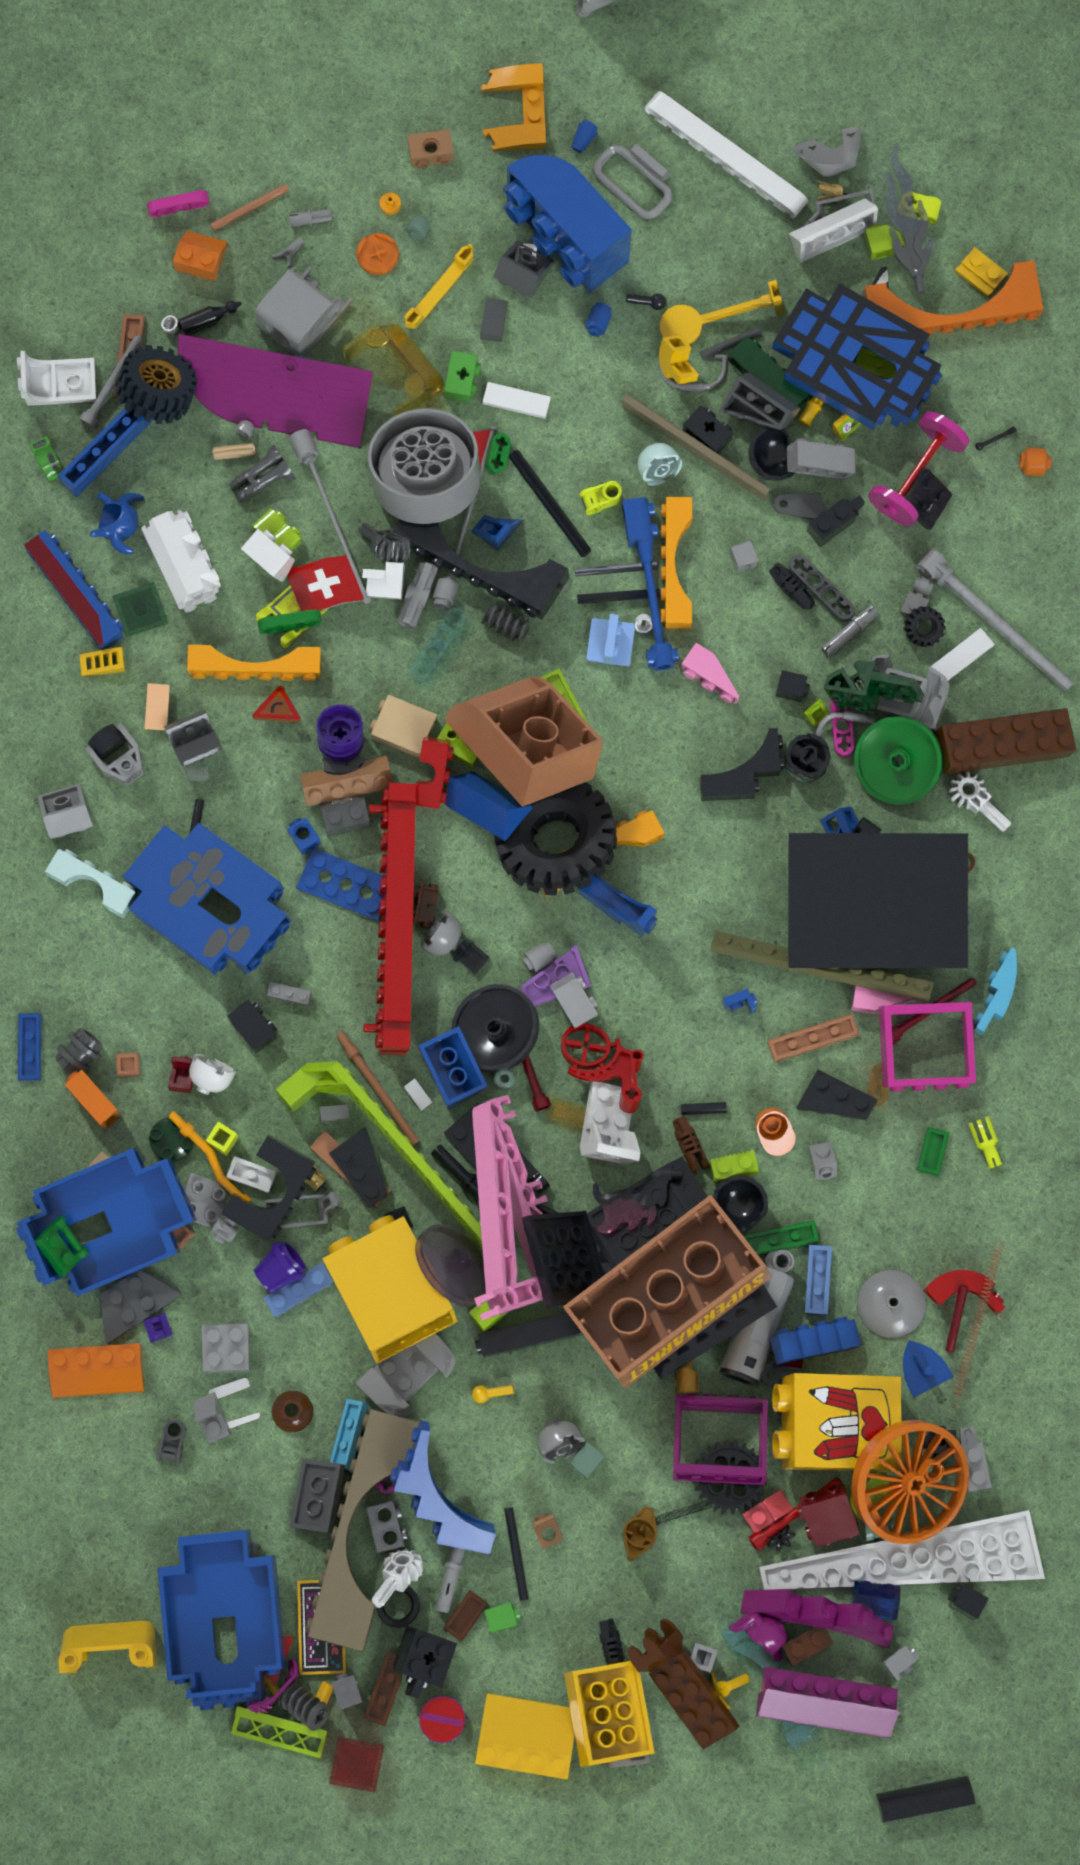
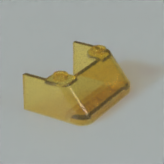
M391 323L370 327L343 347L344 360L348 362L368 346L380 348L387 344L410 372L411 376L404 383V389L409 398L393 409L394 416L418 409L443 389L444 382L440 373L398 324Z

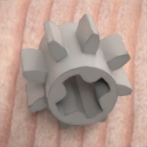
M218 1217L210 1232L214 1233L213 1240L222 1245L225 1240L231 1242L238 1231V1227L234 1226L235 1222L227 1217H224V1219Z

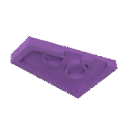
M577 945L520 987L521 991L532 1001L535 1007L556 1000L557 998L550 985L571 972L574 973L576 978L581 976L587 986L584 990L591 988Z

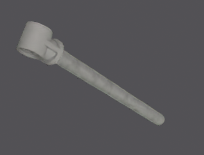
M932 549L917 564V569L929 580L935 579L940 587L944 584L1065 693L1074 684L1069 677L953 575L955 570L953 568L949 569L946 566V559L938 551Z

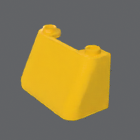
M149 1621L71 1626L63 1634L59 1655V1673H77L82 1662L88 1660V1652L129 1649L130 1661L137 1667H158L156 1628Z

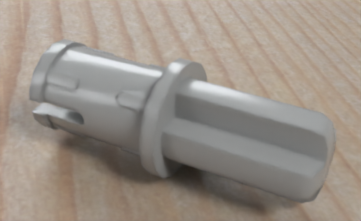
M308 209L305 212L289 213L291 227L301 225L313 226L312 223L327 222L333 219L330 209L312 212L311 209Z

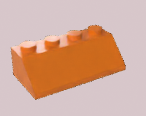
M140 1343L48 1349V1368L52 1398L144 1391L143 1356Z

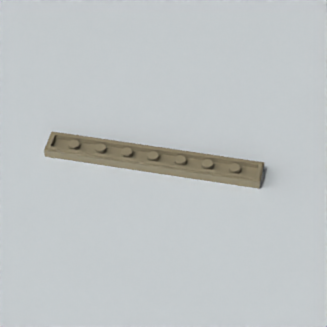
M625 395L622 400V407L765 502L769 496V487L630 395Z

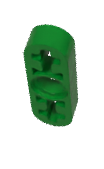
M314 609L264 617L259 619L257 623L260 634H272L318 626L322 623L320 610Z

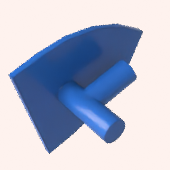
M908 1340L903 1357V1373L913 1398L953 1378L945 1361L933 1349L921 1343Z

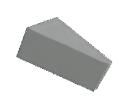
M347 1104L319 1107L322 1123L350 1118Z

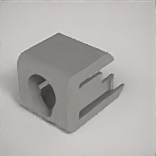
M295 266L287 270L255 310L257 327L291 354L302 357L309 355L349 308L353 300L350 297L345 303L337 296L332 300L318 290L316 287L319 283L309 276L312 269L310 266L302 276L295 272L297 270Z

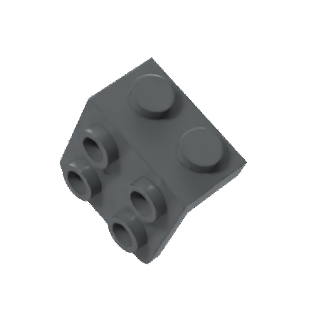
M205 709L164 726L181 766L193 765L204 757L214 756L222 749Z

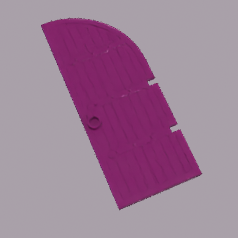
M178 334V355L184 356L183 361H189L192 364L191 369H195L197 373L195 378H198V383L194 395L215 415L236 424L248 420L251 421L254 427L261 429L263 421L269 422L268 430L291 435L302 429H307L310 433L316 431L318 432L317 440L360 448L373 371Z

